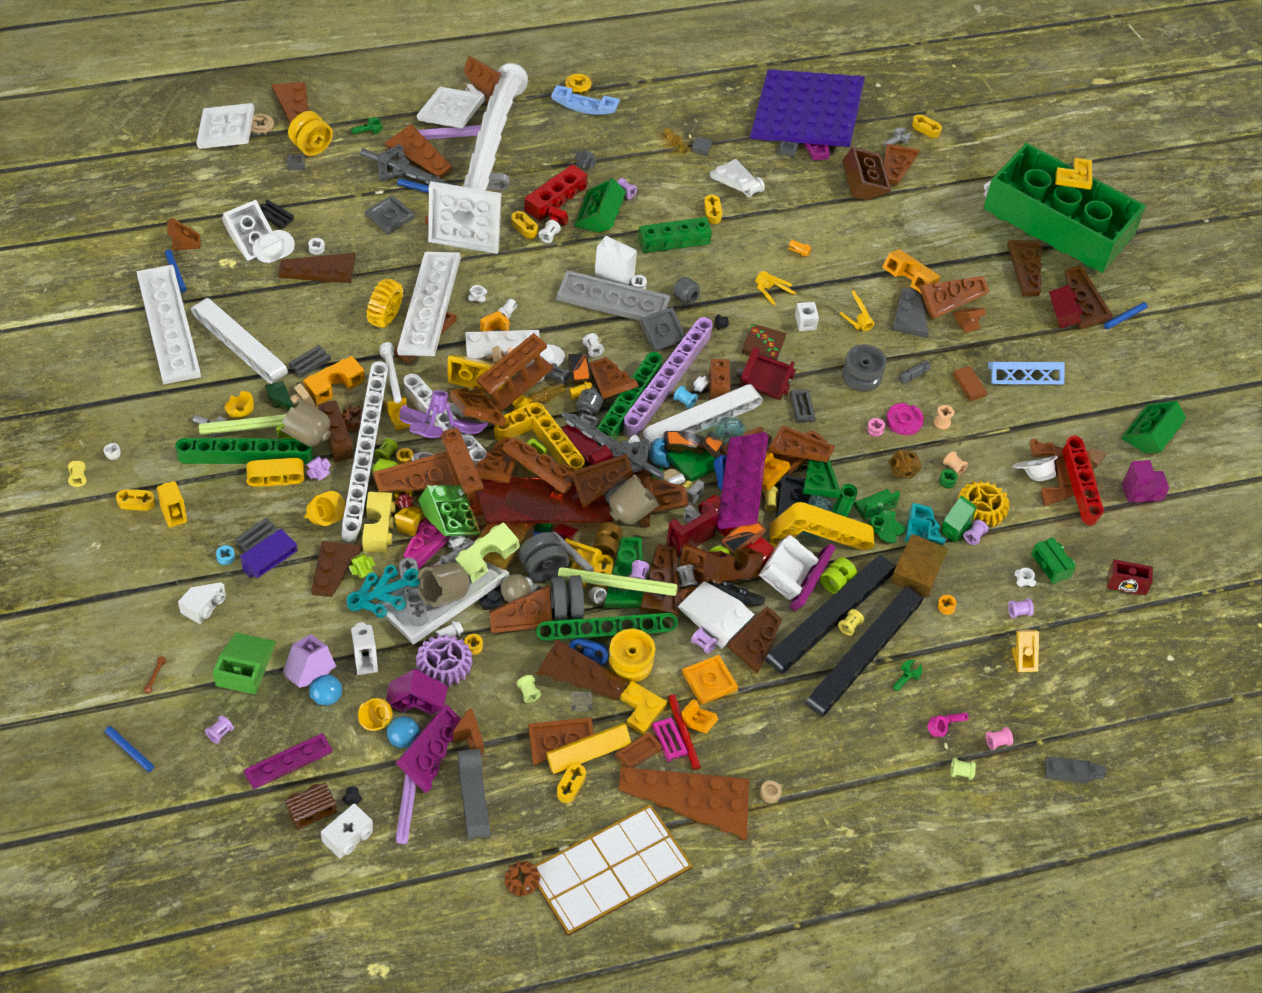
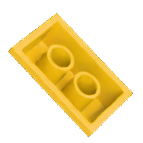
M449 355L448 383L468 388L479 386L476 380L495 364L466 356ZM506 383L501 385L497 390L499 391L500 389H502L506 385Z

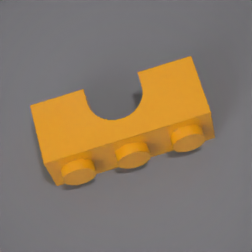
M900 249L890 252L882 267L895 277L905 276L911 279L910 287L921 293L919 286L938 283L941 276Z
M350 356L314 375L308 376L303 382L305 390L317 406L333 398L331 385L341 383L350 390L364 383L365 375L364 369L353 356Z

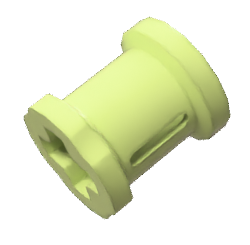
M532 675L523 676L516 683L524 695L523 700L525 703L535 702L541 696V692L537 690L534 684L535 678Z
M953 758L950 769L951 777L958 775L973 780L976 766L975 761L965 762Z

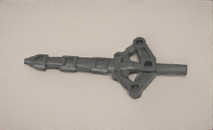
M400 144L382 152L381 155L364 148L360 151L361 155L378 161V175L381 182H386L394 176L403 177V175L426 182L428 185L432 181L457 186V184L448 183L440 177L410 166L409 160L406 159L403 146ZM389 166L393 168V172H387Z
M562 413V417H564L569 426L576 427L582 431V434L590 439H594L601 446L606 444L611 452H613L614 458L627 454L633 473L641 472L644 469L660 480L664 477L665 473L647 463L648 439L643 438L639 442L628 443L627 441L619 443L612 437L600 432L593 425L583 422L577 415ZM632 448L639 449L636 455L633 454Z

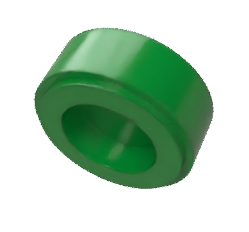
M629 547L620 549L617 554L618 564L625 568L632 567V563L637 560V552Z

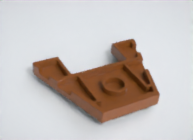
M1031 439L1029 444L1032 457L1058 456L1054 460L1059 487L1041 489L1043 505L1049 506L1075 496L1062 455L1063 447L1055 446L1051 442L1046 444L1038 442V439ZM1086 451V452H1087V455H1088V458H1089V462H1090L1091 468H1092V472H1093V475H1094V478H1095V482H1096V485H1097V480H1096V476H1095V472H1094V468H1093V464H1092L1090 452H1089V451Z

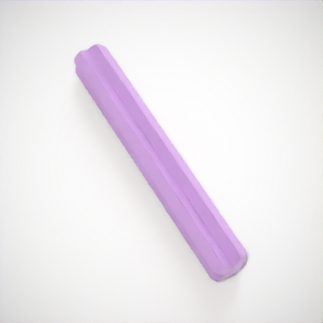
M481 125L464 126L463 129L449 127L418 131L426 140L477 136L481 130Z
M407 774L405 775L396 834V842L398 844H406L408 842L416 784Z

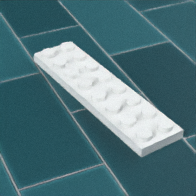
M424 253L398 344V355L435 356L461 259L460 253Z
M168 265L136 271L163 385L201 377L174 266Z

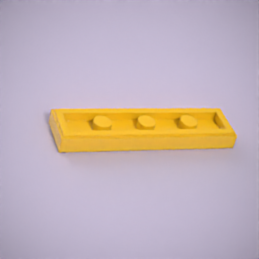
M621 723L546 752L551 772L556 774L568 769L570 765L581 764L625 747L631 741L626 724Z

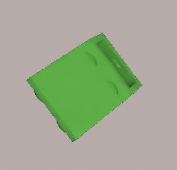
M461 485L426 487L418 499L424 516L444 536L481 534Z
M236 632L220 654L214 668L215 686L256 695L276 641Z

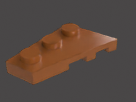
M468 56L463 72L473 86L484 94L485 103L488 104L490 96L493 95L495 85L499 82L501 73L478 59Z
M607 357L589 362L591 372L603 399L638 387V383L634 378L631 379L625 371L622 372L618 369V366Z
M782 425L770 444L768 452L828 462L835 446Z
M549 585L489 611L491 633L535 629L542 622L552 621Z
M592 718L528 724L533 766L548 760L546 752L593 735Z

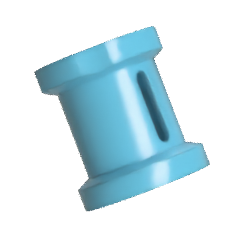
M682 385L676 390L673 399L675 401L679 400L686 405V408L691 409L695 405L698 395L685 390V387Z

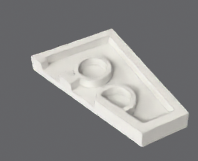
M737 159L718 166L710 172L712 179L742 192L756 186L755 178Z

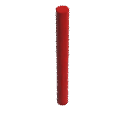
M671 694L668 696V701L683 743L688 751L693 770H698L701 768L681 714L676 695Z

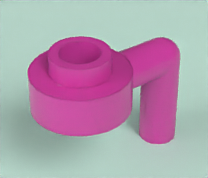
M965 712L948 714L944 717L941 715L932 716L928 722V731L933 737H943L947 734L949 723L967 721L969 718L968 714Z

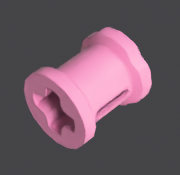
M1004 727L1001 731L994 733L991 731L986 732L985 738L990 750H995L998 746L1005 744L1007 746L1013 744V736L1008 727Z

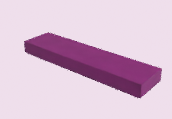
M830 543L820 550L817 556L819 561L811 567L800 586L803 589L799 595L794 597L789 608L794 612L806 603L836 549L833 544Z
M321 733L244 769V774L252 789L255 790L330 755L333 751L326 737Z

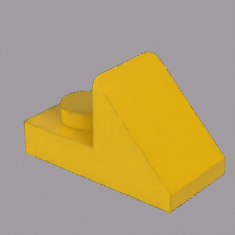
M401 396L400 403H395L393 398L384 400L383 405L394 430L397 431L410 427L411 424L404 423L399 418L401 407L403 405L407 406L406 397Z
M412 506L403 508L396 513L397 531L415 537L419 522L425 518L422 508Z
M1016 631V647H1012V653L1017 672L1038 671L1039 631Z

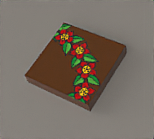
M751 324L742 348V354L750 356L753 347L760 349L759 354L778 360L786 333Z

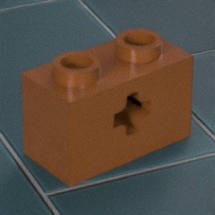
M711 359L709 401L730 392L729 359Z

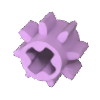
M318 456L307 464L309 468L306 473L311 479L316 478L319 481L330 474L328 469L331 464L327 458L321 460Z

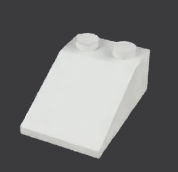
M254 200L223 213L222 222L247 261L255 259L253 244L256 239L272 232L257 201Z
M705 581L678 606L699 628L705 629V633L712 638H717V645L721 649L754 616L740 600Z

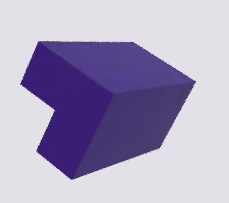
M280 529L240 556L242 569L250 578L255 576L258 579L298 551L297 544Z

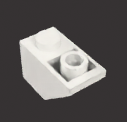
M214 583L191 587L178 601L180 613L201 624L211 616L216 606L222 604L225 600L224 584Z

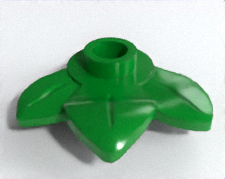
M882 511L879 515H874L868 521V525L873 527L874 533L882 541L891 544L896 543V537L902 535L907 529L904 525L895 521V511Z

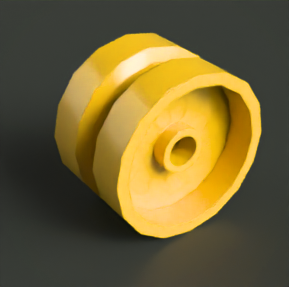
M305 111L299 114L290 124L288 137L305 155L315 156L322 153L328 147L333 137V130L316 112Z
M626 629L617 633L611 640L608 664L610 671L629 683L631 681L640 682L647 678L652 672L655 656V644L652 638L647 633L637 629Z

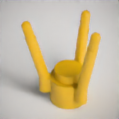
M766 271L760 272L756 278L757 289L765 295L772 305H775V302L765 289H770L773 284L793 295L796 294L795 291L784 286L791 287V283L770 275Z
M853 290L854 299L862 312L857 316V322L843 312L839 314L854 325L857 330L862 329L865 332L870 330L875 325V322L868 314L861 298Z

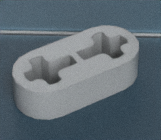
M490 173V181L486 190L502 191L509 188L510 178L508 175Z

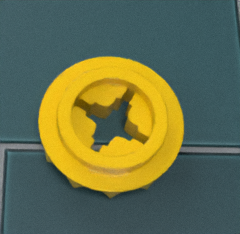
M572 74L565 81V87L572 88L574 94L576 92L580 94L582 92L587 93L592 85L591 79L583 74Z

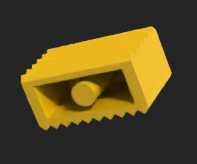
M172 481L158 486L157 492L161 511L168 527L172 528L186 523L188 520L184 499L177 483Z

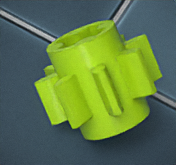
M365 553L351 559L353 564L349 566L352 575L358 574L359 578H362L372 573V567L376 564L372 556L366 557Z

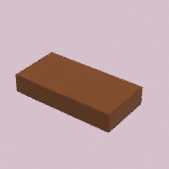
M971 366L954 370L953 376L969 401L986 397L987 391Z
M649 731L616 752V758L624 767L635 768L662 751L663 746Z

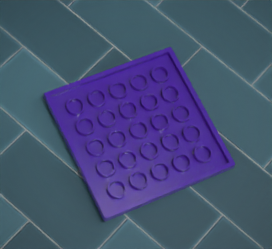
M768 69L751 131V139L850 147L865 77Z

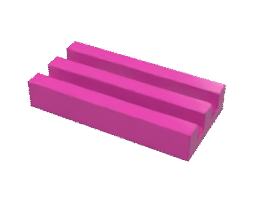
M672 717L652 723V729L658 742L663 746L662 751L667 762L672 761L673 758L675 760L679 759L682 755L683 757L687 756L688 751ZM666 724H668L671 729V732L680 749L679 751H677L672 741V738L666 728ZM659 727H661L672 753H670Z

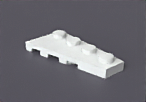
M539 330L465 332L467 357L487 361V356L493 354L492 348L498 345L507 355L508 348H516L531 334L535 333L540 338Z

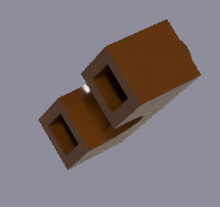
M337 401L318 404V409L330 419L329 431L331 434L328 441L334 462L353 458L352 441Z
M751 548L736 549L735 556L723 551L707 552L703 576L710 578L711 582L723 583L726 580L736 582L737 579L751 580L752 577H760L764 554Z

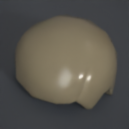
M521 574L510 575L502 582L501 594L504 600L509 603L529 594L531 586L528 580Z

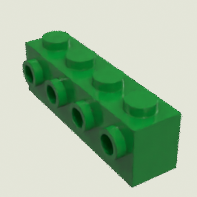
M707 217L639 226L638 241L643 253L707 245L711 243L712 230Z

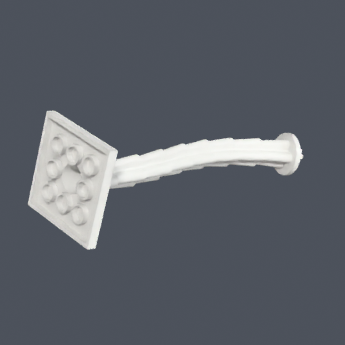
M506 63L497 70L501 73L498 84L495 85L493 95L489 98L487 111L484 112L481 130L477 135L475 151L471 156L469 172L465 176L464 186L430 182L428 242L498 254L502 193L486 191V188L490 181L489 175L496 160L494 156L502 138L501 133L513 103L512 100L515 96L521 94L528 84V75L520 65Z

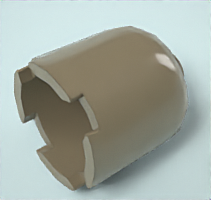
M299 398L297 400V403H299L297 407H291L282 422L285 427H282L281 431L308 446H316L322 440L325 442L331 434L329 431V417L303 398Z
M635 474L620 486L609 499V505L612 509L610 512L611 516L616 521L621 520L628 525L638 522L659 506L653 494L648 488L643 487L640 483L641 480Z
M444 563L424 567L417 576V579H420L421 588H418V592L422 601L426 605H432L434 608L462 599L469 590V576L466 570L457 563Z

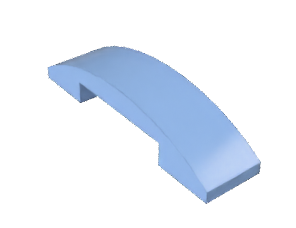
M556 85L551 95L553 100L567 108L595 115L614 113L620 102V99L603 96V99L599 100L572 94V88Z

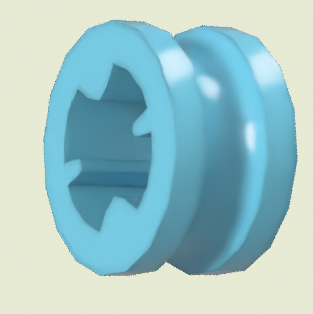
M227 545L219 547L216 551L217 562L221 565L231 564L235 560L234 549ZM229 553V557L225 556L222 558V554L226 555Z

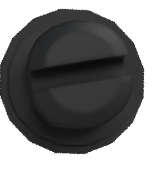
M717 314L714 321L715 327L718 330L728 327V317Z
M350 786L346 789V795L343 796L342 800L348 805H357L362 801V796L359 795L357 787Z

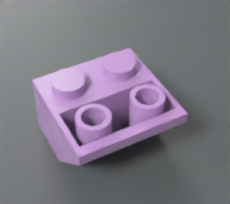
M310 634L292 645L283 674L300 688L311 684L312 680L328 674L336 665L327 645Z

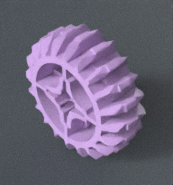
M438 634L437 639L430 637L429 642L424 641L423 647H419L418 654L416 655V667L423 674L437 679L440 683L447 684L450 687L452 682L458 685L460 679L465 680L466 674L470 673L472 653L469 651L468 644L464 645L463 639L457 641L456 635L449 638L448 634L445 637H441ZM452 653H455L460 658V660L457 659L456 656L452 655ZM428 661L432 662V664L435 665L436 668L432 667L428 663Z

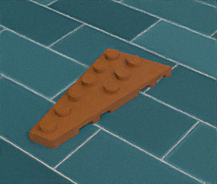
M621 767L620 791L642 800L648 799L655 802L657 806L662 808L664 806L675 810L677 814L705 825H713L720 828L722 832L727 834L728 832L733 833L746 841L749 779Z

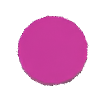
M898 403L891 406L886 416L887 425L897 434L905 436L914 435L923 426L924 416L914 405Z

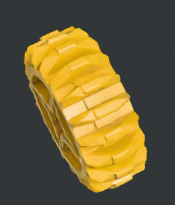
M386 278L375 287L371 298H369L370 301L366 310L368 322L381 328L388 327L389 323H392V320L395 319L403 297V288L400 283Z
M980 479L978 483L972 481L971 484L967 483L960 490L957 500L960 496L965 497L967 500L973 498L974 500L971 502L977 506L972 522L974 520H981L987 526L994 527L996 524L1000 525L1009 511L1007 493H1003L1002 488H996V483L993 485L989 484V481L983 483Z

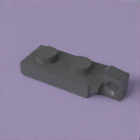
M1048 756L1045 758L1046 779L1088 783V781H1094V779L1103 780L1106 775L1105 766L1094 765L1093 762Z

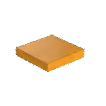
M720 655L682 669V674L701 705L738 690V685Z

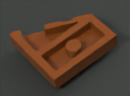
M646 476L647 488L659 504L657 508L650 512L651 514L688 506L687 488L685 486Z
M689 544L684 545L680 561L681 566L694 565L695 581H698L700 584L705 581L712 585L711 579L703 576L707 551Z

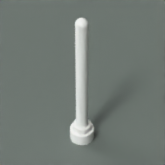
M385 342L380 345V355L385 359L388 366L394 402L400 403L401 394L393 362L395 349L392 343Z

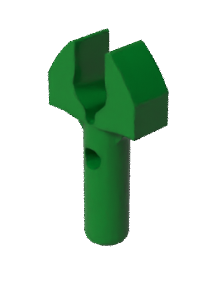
M368 118L367 124L351 128V133L354 135L370 130L374 134H378L383 129V123L380 122L379 118Z
M915 660L905 661L901 666L904 674L893 685V689L900 691L910 678L918 681L922 675V664H920L917 670L910 671Z

